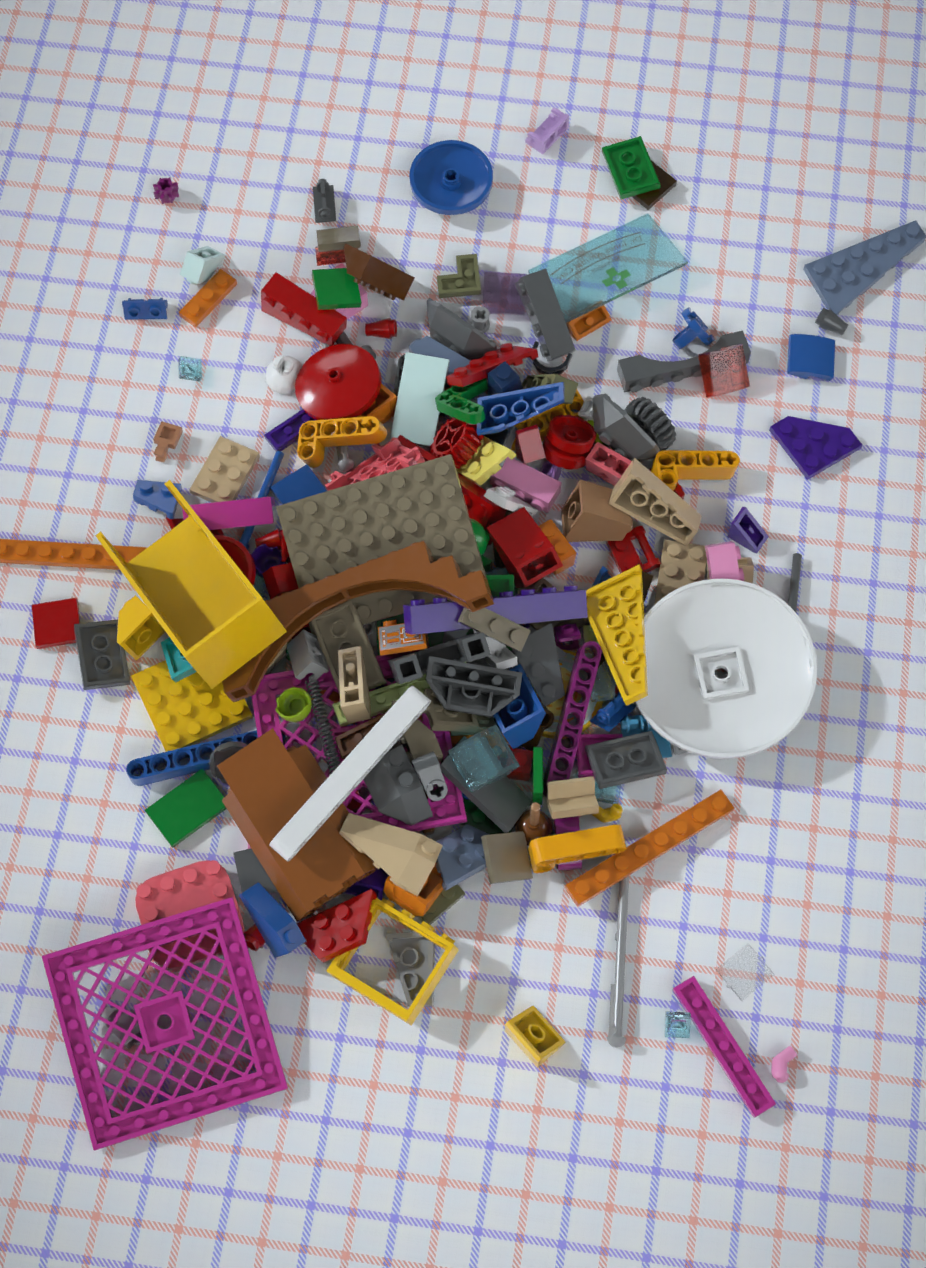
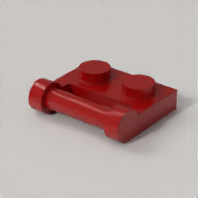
M642 525L633 528L625 535L622 541H606V545L620 573L639 564L642 571L646 573L660 567L661 562L659 558L655 557ZM631 540H638L648 561L647 563L642 564Z

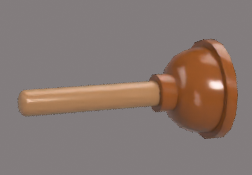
M536 802L532 803L531 809L523 812L515 823V832H524L528 846L532 840L551 836L552 822L548 815L540 811V804Z

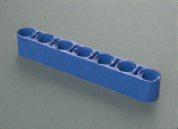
M257 730L137 758L127 764L126 772L134 785L143 786L193 774L201 769L204 771L210 770V759H202L205 753H212L221 744L231 741L242 742L248 745L258 738ZM282 733L283 745H285L287 737ZM183 758L190 759L189 763L186 765L179 764L180 760ZM159 764H167L164 770H156ZM137 769H144L140 776H133L134 771Z

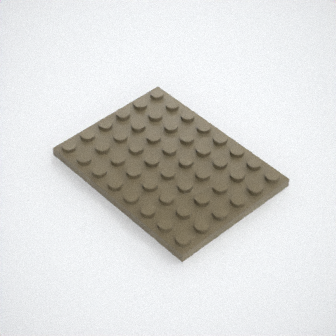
M451 454L276 506L298 588L424 541L430 549L434 562L439 558L452 555L460 567L462 577L466 576L469 572L479 570L486 577ZM392 590L374 592L353 598L352 600L362 624L366 625L404 614L403 605L411 604V600L425 599V603L433 602V598L441 596L421 591ZM310 621L309 627L311 634L316 636V633Z

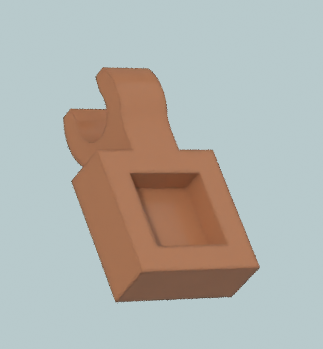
M161 421L153 439L154 444H157L154 455H157L156 461L164 463L168 449L176 448L183 432L182 427Z

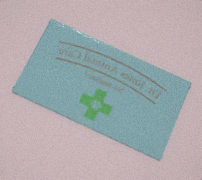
M647 213L528 270V273L531 274L545 268L547 269L562 314L567 323L687 265L688 261Z

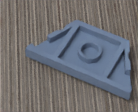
M467 824L436 841L443 845L436 861L437 872L441 873L443 879L442 887L445 891L487 868L481 837L490 834Z

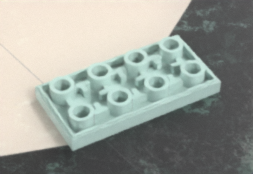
M406 352L390 439L393 437L398 438L399 435H402L415 444L430 446L434 442L433 438L436 437L440 415L436 407L435 397L444 392L449 359Z

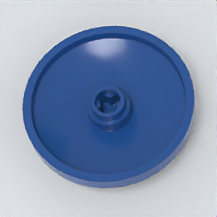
M445 140L427 146L415 157L410 168V187L414 197L422 206L438 214L459 215L476 209L487 199L493 185V170L487 156L479 148L463 141Z

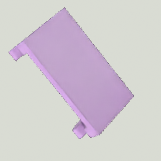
M553 108L549 117L534 132L530 131L527 134L529 137L525 139V143L541 154H544L569 128V115L564 114L557 108Z

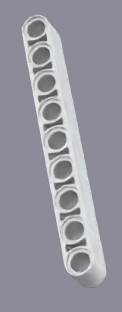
M413 685L409 687L280 830L269 846L286 861H290L429 706L431 700Z

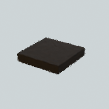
M652 160L651 162L660 182V188L632 196L647 210L677 184V180Z

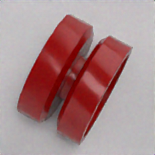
M572 415L554 417L549 423L547 435L542 444L546 459L557 467L568 470L584 467L586 465V458L594 446L596 432L592 425L579 417Z

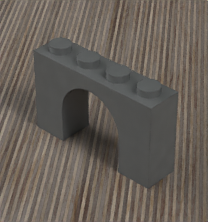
M475 632L388 660L394 682L403 684L421 678L427 673L429 656L459 662H471L491 654L484 632Z

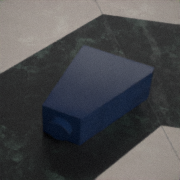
M506 361L488 373V396L523 389L519 375Z

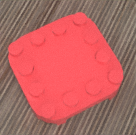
M393 437L391 441L383 446L379 443L372 445L371 447L375 454L346 474L334 471L330 475L332 481L325 484V487L328 491L423 463L425 460L416 446L413 449L402 446L398 438Z
M215 860L199 861L154 876L137 887L135 901L141 925L233 897L243 933L245 932V924L229 875L225 868ZM216 929L208 931L218 937ZM200 934L184 939L195 945ZM205 935L199 947L210 953L216 940ZM177 941L160 947L171 952ZM181 942L175 955L186 960L192 947ZM220 944L214 954L215 956L223 955ZM157 950L153 960L157 965L163 967L169 955ZM197 950L190 963L197 964L206 961L208 956ZM172 958L166 970L179 972L184 963Z

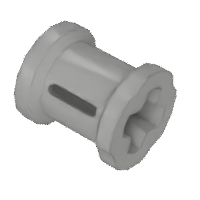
M478 306L471 311V325L482 333L487 332L490 327L489 310Z

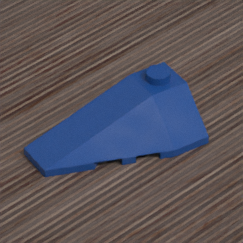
M564 382L479 397L477 404L484 407L485 420L477 424V435L503 431L564 403Z

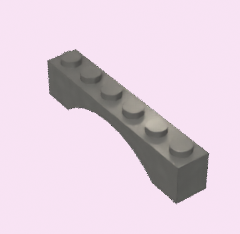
M742 330L722 335L710 349L687 360L674 362L658 361L641 355L618 360L617 372L624 393L629 391L637 392L642 388L650 386L658 387L663 383L671 381L679 382L684 378L692 376L700 377L705 373L713 371L721 372L726 368L734 366L742 367L749 362L751 351Z

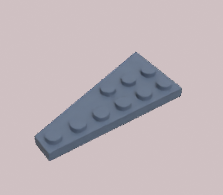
M915 220L805 264L803 270L827 310L830 308L838 316L859 295L864 294L878 282L891 268L893 269L901 259L925 241L926 235Z

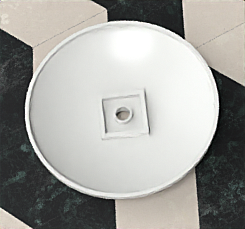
M701 580L682 586L659 600L645 615L648 696L636 701V704L651 727L671 744L687 752L709 758L732 759L745 757L764 751L780 742L796 728L804 717L816 687L817 659L811 636L800 617L786 602L772 592L755 584L740 580ZM722 668L727 671L728 676L724 679H719L714 672Z

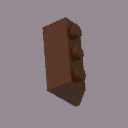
M345 244L344 252L347 273L355 277L354 282L364 287L368 283L370 284L369 289L379 294L383 290V296L393 301L396 297L403 301L405 300L415 277Z

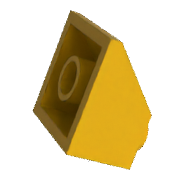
M135 595L119 611L117 643L137 661L165 633V630L149 608Z

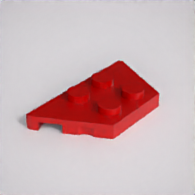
M370 889L297 923L306 939L304 944L323 963L366 944L369 933L368 926L373 915L370 909L372 900H376V892Z

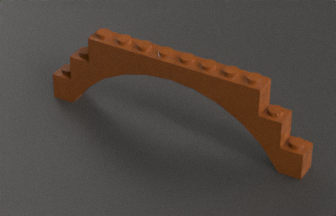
M424 541L412 543L410 546L398 551H391L377 559H371L359 566L350 567L338 574L327 576L312 584H306L294 591L285 592L281 596L264 600L287 632L223 680L224 693L233 702L255 695L269 665L283 646L303 626L323 612L347 600L374 592L392 590L421 591L448 598L471 612H475L494 604L488 580L481 570L469 572L466 576L462 577L460 567L452 555L439 558L434 562L430 549Z

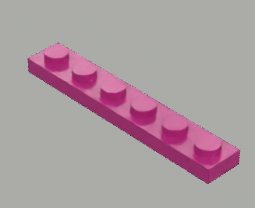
M692 976L674 987V994L753 1118L775 1106V1101L696 978Z

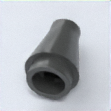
M823 308L815 321L819 328L840 335L844 334L849 325L830 308L828 310Z

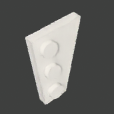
M507 486L488 488L484 497L504 509L515 512L525 507L533 518L538 511L514 496L516 492Z

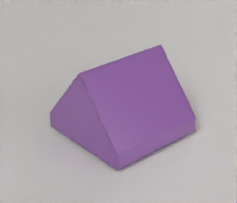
M544 461L540 472L559 480L562 468L549 461Z

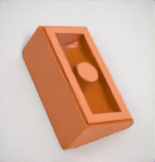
M601 301L565 322L569 333L578 341L612 319Z

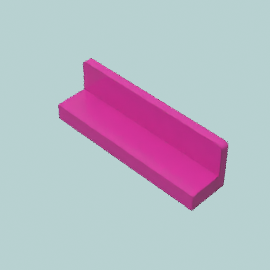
M274 497L190 505L209 530L274 523ZM182 508V511H183V520H185V519L188 518L189 516L186 514V512H185V511L183 510V508Z

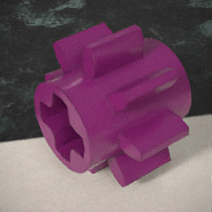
M171 177L159 178L157 184H153L155 199L160 198L162 204L173 203L175 197H179L178 183H172Z

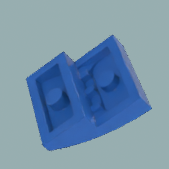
M807 334L789 335L787 374L803 379L813 376L826 381L832 380L834 378L835 340Z

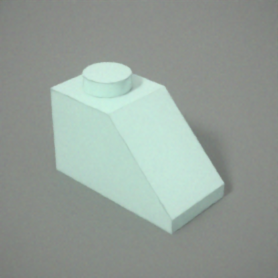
M209 246L187 251L180 275L187 278L186 280L191 284L197 285L206 282L223 261L225 255Z

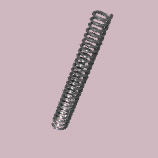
M306 680L305 684L307 685V692L311 697L312 709L315 714L314 718H316L315 722H317L316 726L318 727L317 730L319 735H321L320 739L323 744V751L325 752L324 756H326L325 759L327 760V765H329V773L332 774L333 772L331 771L335 770L341 762L337 761L340 757H336L339 753L336 752L337 748H334L336 744H333L335 740H333L334 736L331 735L333 733L330 731L331 727H328L330 723L328 722V715L325 714L327 710H324L326 708L324 706L325 702L322 701L324 698L321 697V689H318L320 685H317L319 681L315 680L307 683Z

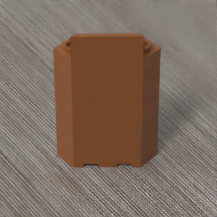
M272 728L217 765L230 787L227 790L228 794L222 802L296 921L315 913L323 904L343 894L354 883L372 875L378 869L373 865L374 861L368 855L360 853L339 834L349 813L343 802L290 861H286L269 846L273 838L327 779L306 744L298 748L292 746L286 750Z

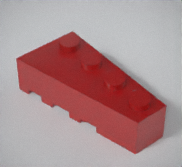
M277 272L261 290L262 312L316 338L321 343L332 346L347 327V317L334 309L318 310L316 297Z

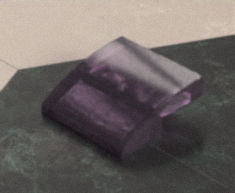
M485 272L482 307L487 308L490 314L525 316V307L515 283L527 274Z

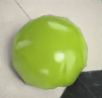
M292 687L286 689L276 699L277 708L275 710L285 721L294 723L303 721L309 715L312 708L311 697L302 688Z

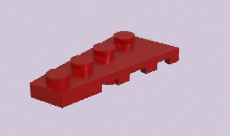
M512 343L502 344L499 349L485 353L484 357L471 360L465 367L454 369L453 373L446 376L447 384L459 387L467 386L487 378L486 374L505 361L509 366H518L523 364L522 359L530 358L531 360L538 358V351L533 348L513 346Z

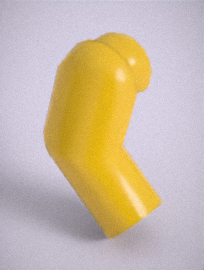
M613 804L605 809L599 806V813L591 815L603 823L616 821L621 818L623 808L619 804Z

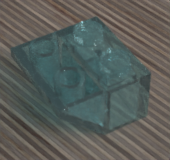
M497 725L475 734L448 751L471 793L506 777L520 766Z

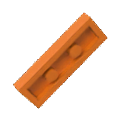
M219 269L179 311L180 317L196 328L237 285V280L222 269Z

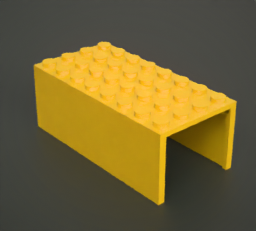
M168 480L164 483L189 516L128 563L102 532L95 536L185 659L209 687L213 689L287 631L181 493Z

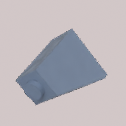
M429 336L416 339L409 345V353L449 359L447 375L453 373L456 368L465 367L470 362L467 358Z

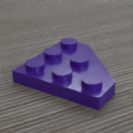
M787 416L770 426L769 429L807 480L860 450L862 447V443L850 428Z

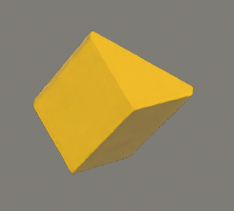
M534 1005L505 1024V1032L537 1068L566 1043Z

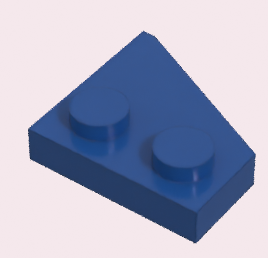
M137 480L133 493L134 502L145 505L155 512L160 510L166 513L167 518L174 519L178 502L164 483L166 482ZM173 483V485L181 493V484Z

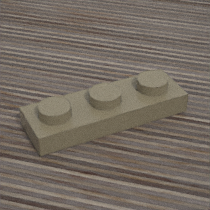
M464 608L458 620L459 623L478 632H484L486 636L519 652L522 651L531 631L486 608L475 612Z

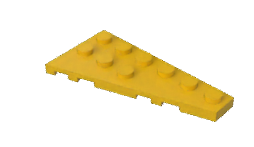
M639 564L586 590L588 620L626 706L648 696L642 568Z

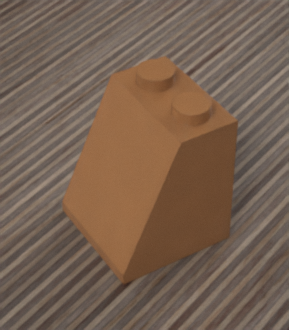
M580 479L561 508L563 535L568 542L622 541L625 535L632 530L633 520L631 516L609 504L613 489Z

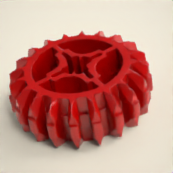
M452 417L451 420H447L445 425H441L442 428L437 431L436 437L433 438L434 442L430 445V453L435 456V459L451 454L455 467L459 469L462 464L466 465L467 461L472 459L474 453H477L478 447L482 445L480 441L483 440L484 436L477 435V424H468Z

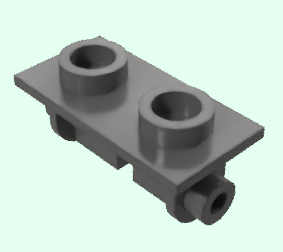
M319 179L316 186L313 187L315 223L336 221L334 187L329 185L326 179Z

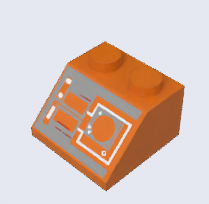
M396 620L383 622V627H378L380 656L429 647L427 633L407 634L405 633L404 623L397 624Z

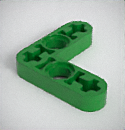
M487 378L464 387L453 386L435 397L437 410L468 424L483 422L485 420L484 407L470 400L488 389Z

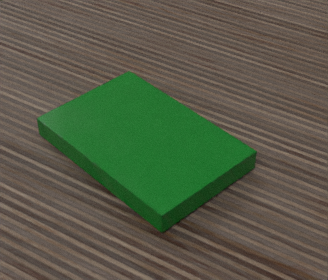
M641 136L602 147V154L620 200L660 188L659 179Z
M201 769L146 808L145 812L170 846L174 848L227 808L222 802L224 796L206 772Z

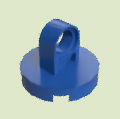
M690 307L681 313L688 326L672 340L679 349L685 347L697 336L707 346L715 340L713 334H707L708 327L694 311L691 313Z

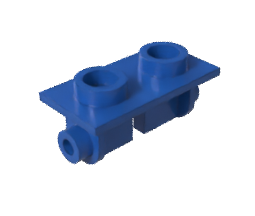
M128 298V300L122 301L125 320L167 319L166 308H168V301L163 300V298L145 301L144 299Z
M619 691L618 695L610 703L597 711V714L590 722L610 732L636 708V705L631 703L626 706Z

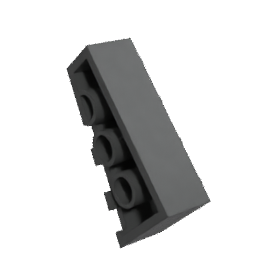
M545 268L522 276L515 283V286L531 321L533 332L540 342L542 356L546 357L547 361H551L576 351L547 269Z

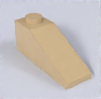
M361 646L338 650L341 709L348 723L371 719L370 695Z

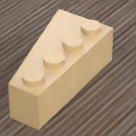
M634 458L614 486L609 504L687 546L699 530L701 515Z

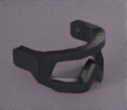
M535 341L532 348L537 349L539 342ZM568 353L566 361L557 367H545L536 358L532 361L540 374L560 375L568 368L572 354Z

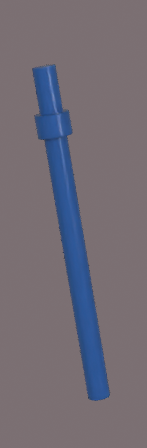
M276 451L257 498L268 496L270 486L273 484L284 457L283 452ZM245 526L241 539L238 540L247 550L249 549L248 543L255 526Z

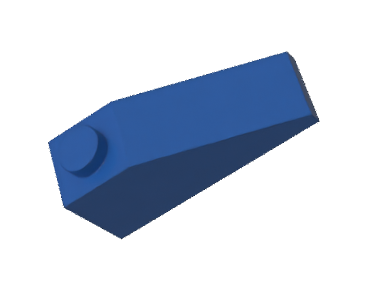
M259 882L239 894L274 958L289 954L306 942L295 920Z

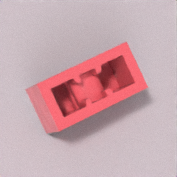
M597 442L586 458V470L615 486L632 461Z

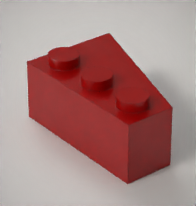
M457 473L471 519L478 521L486 530L490 523L504 518L507 509L484 497L486 490L462 474ZM489 536V542H488L487 545H491V544H492V540H491L490 536Z

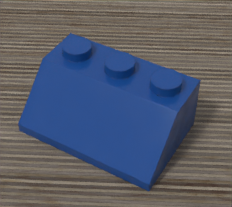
M521 664L509 670L522 673L519 696L494 714L502 734L512 749L534 738L546 714Z

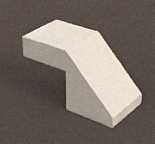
M485 635L491 655L484 658L491 667L507 669L518 665L517 656L506 648V645Z

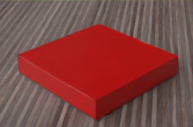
M77 598L32 605L35 646L37 649L76 643L74 624H81Z

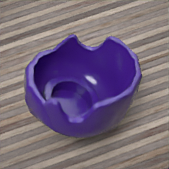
M262 544L255 548L251 554L255 563L256 574L264 578L263 573L269 568L286 564V562H282L281 550L278 547L273 548Z

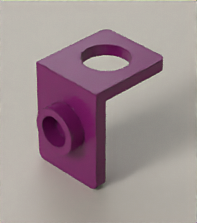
M576 624L553 627L556 646L568 651L579 648L578 639H581V634ZM573 640L569 645L561 644V642Z

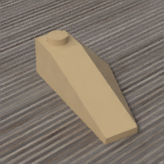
M348 813L339 832L360 853L368 855L374 861L373 865L376 868H382L391 877L390 880L396 886L416 896L419 895L443 846L422 834Z

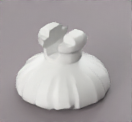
M290 356L276 357L266 368L265 379L267 385L277 393H292V391H295L296 378L303 364Z

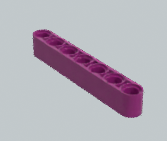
M594 641L584 643L578 648L575 655L543 779V794L545 797H547L548 782L570 779L601 658V647ZM585 648L593 651L592 659L585 656ZM579 670H584L587 673V681L579 678ZM574 692H578L582 696L581 703L573 700ZM568 714L575 716V726L567 722ZM563 736L569 738L571 742L569 748L562 746L561 739ZM557 759H561L564 762L565 768L563 771L556 768L555 762Z

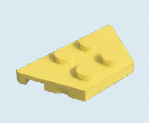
M485 436L480 441L482 445L478 447L477 453H474L472 459H469L466 465L462 464L461 468H456L458 473L480 486L501 469L499 464L507 457L512 460L517 455L511 449Z

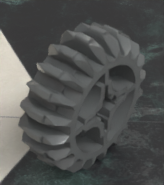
M638 397L632 400L624 409L657 444L661 451L667 450L676 440L675 427L671 424L672 421L668 419L667 414L662 411V408H659L655 402L652 403L651 399Z

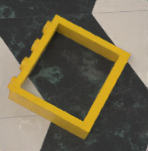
M376 898V900H372L370 912L373 915L368 926V932L382 912L445 950L409 1009H405L344 971L359 947L335 957L326 971L335 979L412 1026L459 950L454 945L455 940L451 939L448 935L443 933L439 936L434 933L435 928L428 923L422 921L419 924L413 920L415 916L403 909L399 912L394 909L395 904L388 899L383 898L379 900Z

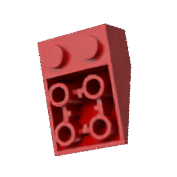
M525 507L486 527L509 575H514V585L516 588H525L563 566L554 546Z

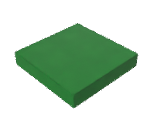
M347 268L312 270L318 310L361 307L362 302L358 283L354 282V276L347 273Z
M534 747L532 760V803H539L541 807L543 798L542 747Z

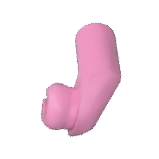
M788 1046L772 1059L771 1073L773 1078L779 1083H784L788 1080L787 1063L797 1056V1053L791 1046Z

